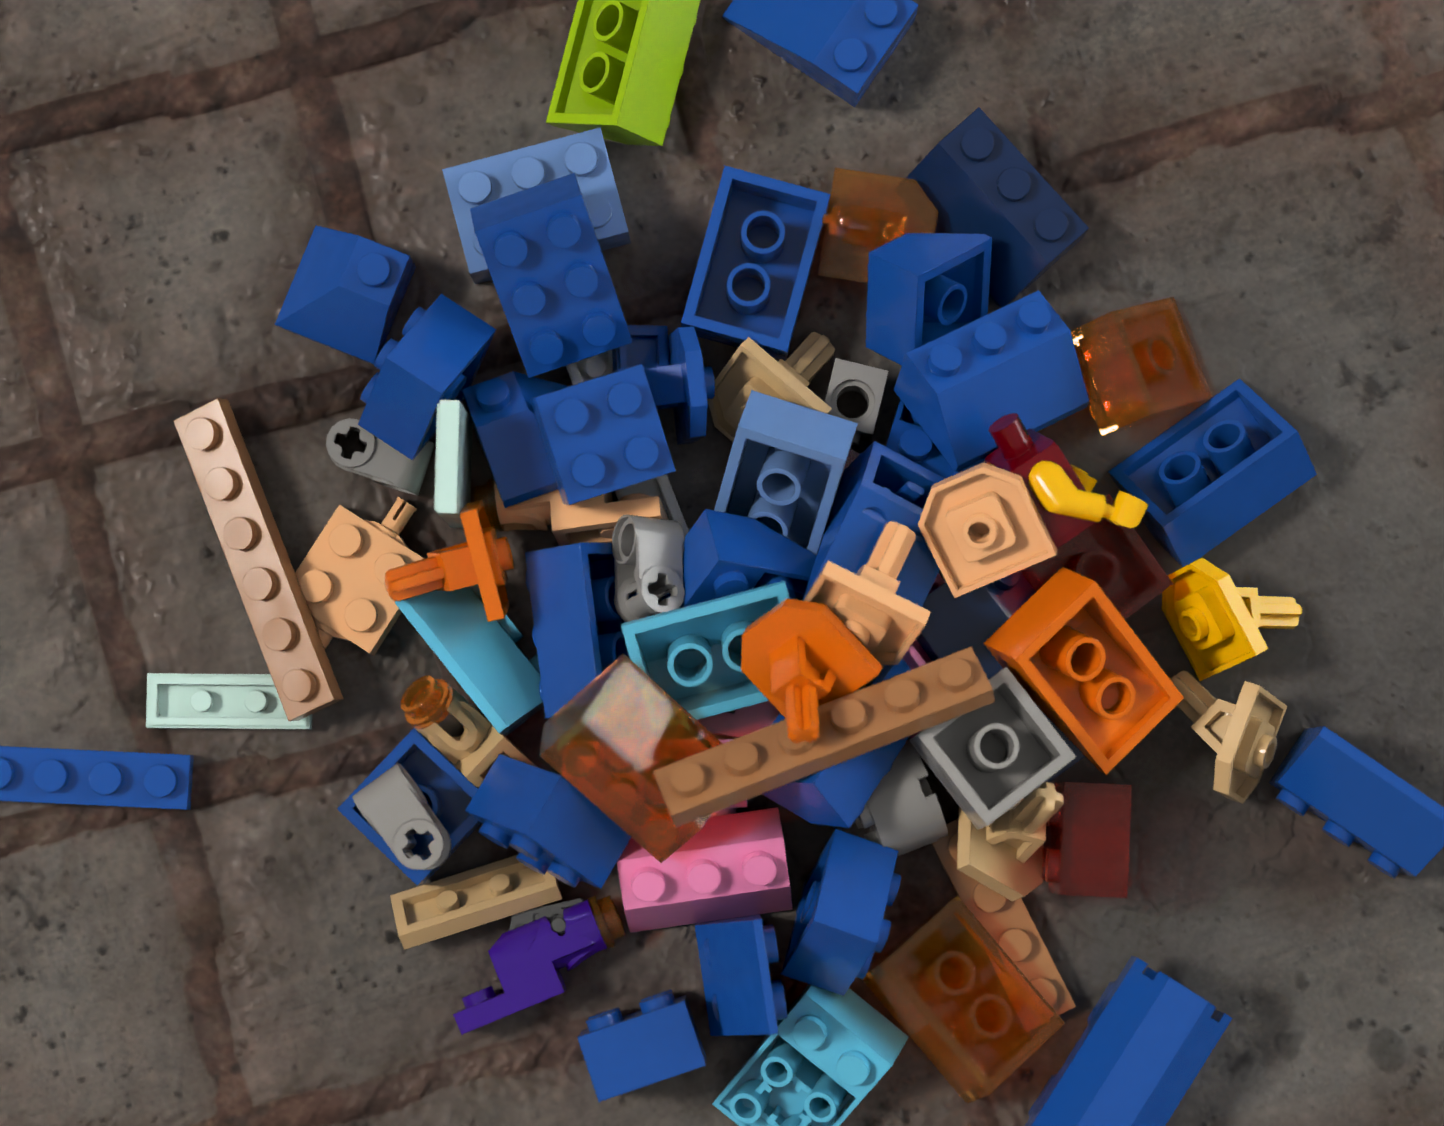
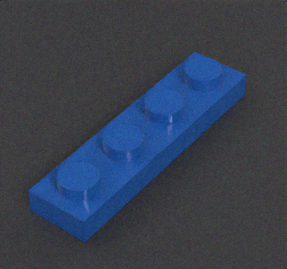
M0 746V801L191 810L194 755Z

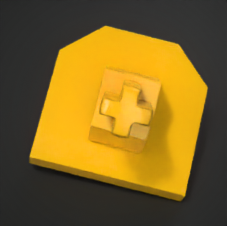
M1200 558L1162 578V611L1200 681L1268 650L1258 628L1294 629L1298 626L1299 616L1302 614L1301 605L1297 604L1293 597L1258 596V588L1236 587L1229 574L1204 558Z

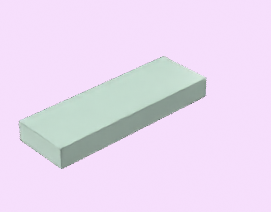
M147 673L146 728L312 730V714L299 721H288L271 674Z

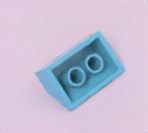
M785 580L621 624L650 732L769 701L741 671L742 634L750 624L786 598L790 599Z
M478 584L453 591L435 590L394 602L499 734L508 736L544 707L539 694L541 679L538 654L529 660L518 647L516 642L524 636L507 615L503 619L488 622Z

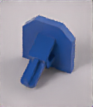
M694 326L677 328L668 335L669 365L644 369L656 409H674L677 445L695 443L706 436L708 399H714L715 381L712 367H704Z

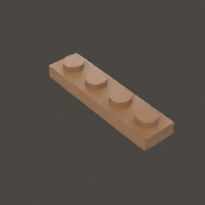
M959 818L946 824L948 835L931 843L1013 1007L1025 1030L1028 1032L1075 1008L1076 1005L1022 898L1010 901L957 870Z

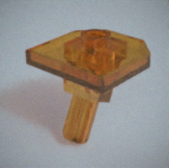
M835 168L828 214L824 213L823 224L826 225L818 275L868 283L869 252L906 233H935L939 211L915 179Z

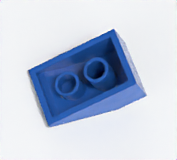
M733 0L722 15V18L853 107H856L914 23L918 4L912 0Z

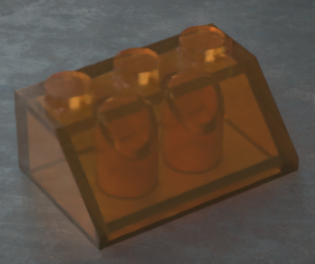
M623 653L544 723L540 756L662 863L698 833L711 814L675 828L656 784L653 771L723 743Z
M958 896L951 899L895 944L869 968L865 978L862 979L966 1104L990 1095L1065 1024Z

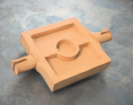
M396 498L397 500L381 524L363 520L339 504L296 570V577L324 649L327 648L332 638L335 637L351 641L374 656L401 615L402 611L394 603L396 601L391 599L384 583L385 573L389 569L424 559L410 550L405 541L399 536L413 513L417 510L403 499Z

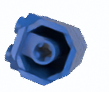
M1131 956L1117 980L1109 983L1088 1016V1026L1057 1074L1051 1075L1028 1112L1029 1119L1025 1126H1165L1232 1018L1216 1010L1217 1007L1161 971L1157 973L1147 967L1148 963L1138 957Z

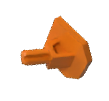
M482 500L465 504L460 512L467 541L428 552V558L389 569L385 573L384 583L391 599L397 602L435 590L453 591L478 584L487 620L490 622L505 618L508 611L509 600L506 589V571L514 569V561L507 537L497 538L494 526L491 527Z
M786 598L746 627L742 634L741 671L787 719L788 738L796 744L803 741L812 743L819 737L818 706L855 692L878 676L883 667L826 604Z

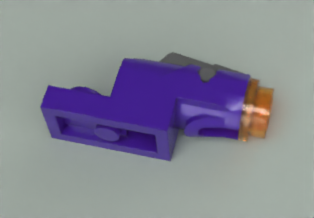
M593 895L585 901L583 898H577L512 915L509 931L504 932L488 951L504 992L496 995L491 985L463 997L462 1001L465 1008L453 1014L461 1035L564 993L567 988L559 969L566 967L569 972L595 953L615 947V940L627 936L611 895L601 899H597L596 895Z

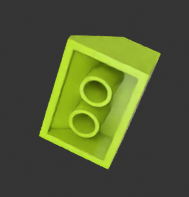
M578 0L546 123L579 133L601 127L603 138L626 145L663 146L666 131L670 124V116L679 81L683 74L684 62L693 27L697 20L700 0Z

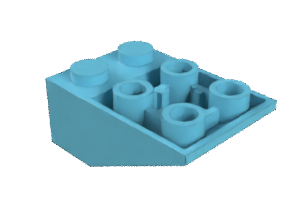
M808 984L787 1009L788 1019H781L777 1022L778 1034L766 1035L712 1105L738 1126H840L893 1066L909 1036L850 988L842 996Z

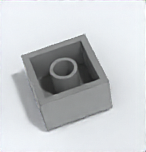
M1007 667L988 679L994 691V703L925 729L909 740L977 830L990 825L1076 758L1075 754Z

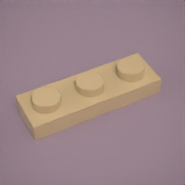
M517 855L390 895L399 939L405 950L562 900L558 880L548 872L542 875L519 862L516 859Z

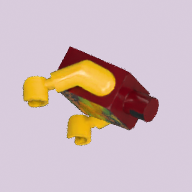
M1017 413L1005 415L989 427V432L996 442L998 449L987 455L985 463L1022 476L1057 549L1096 522H1100L1102 518H1106V520L1115 525L1127 528H1135L1141 522L1148 507L1146 502L1128 493L1119 491L1112 506L1107 504L1104 495L1092 492L1097 480L1089 476L1086 471L1069 464L1055 441L1032 429L1026 430Z

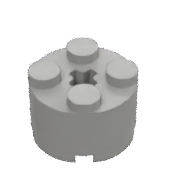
M910 737L893 761L890 771L882 778L868 799L863 812L855 820L858 829L869 827L871 831L864 834V839L881 844L883 847L898 850V856L934 843L948 835L935 793L932 794L926 779L928 773L919 753L909 742Z

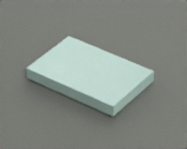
M440 400V403H437L434 511L451 528H463L460 512L465 504L471 503L473 423L460 400Z

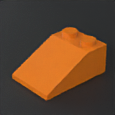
M1061 567L983 643L1002 668L1007 667L1040 710L1105 775L1184 699L1094 580L1064 567Z

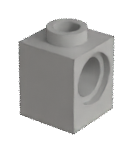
M835 358L825 403L832 408L829 412L830 415L858 423L851 445L859 446L860 438L870 441L872 439L889 371ZM849 391L861 394L867 402V411L858 418L845 417L839 412L836 404L840 395Z

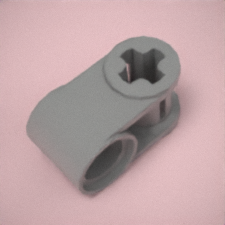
M344 419L331 427L327 434L326 447L331 460L336 466L345 471L370 478L373 482L408 494L419 495L435 443L429 441L412 461L359 426L358 419ZM352 432H358L360 442L366 446L364 453L355 451L351 459L344 458V451L337 444L339 438L348 439Z
M623 515L617 521L612 535V552L615 565L614 603L617 613L625 622L679 609L683 603L685 595L683 585V550L685 539L682 526L677 521L635 515ZM635 592L638 593L637 595H635V596H633V597H631V598L628 599V596H629V595H631V594H633V593H635ZM671 594L670 597L662 600L661 597Z
M396 763L352 796L364 818L384 839L398 861L405 867L413 870H433L441 866L448 859L451 851V838L448 831L427 804V800L416 782L401 764ZM416 832L420 835L432 834L434 840L428 845L432 853L430 857L426 855H413L411 849L417 844L413 836Z

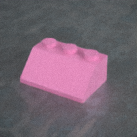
M778 807L700 818L676 828L673 822L632 828L635 832L617 861L623 907L630 933L792 910L790 881Z

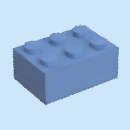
M601 127L442 169L468 270L475 284L490 281L492 277L474 231L470 208L572 173L576 175L601 250L631 243Z
M751 390L736 430L714 511L754 518L817 555L858 423Z

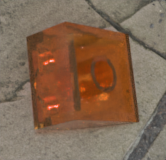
M1174 297L1111 311L1071 330L1089 398V411L1098 425L1101 436L1138 426L1212 397Z

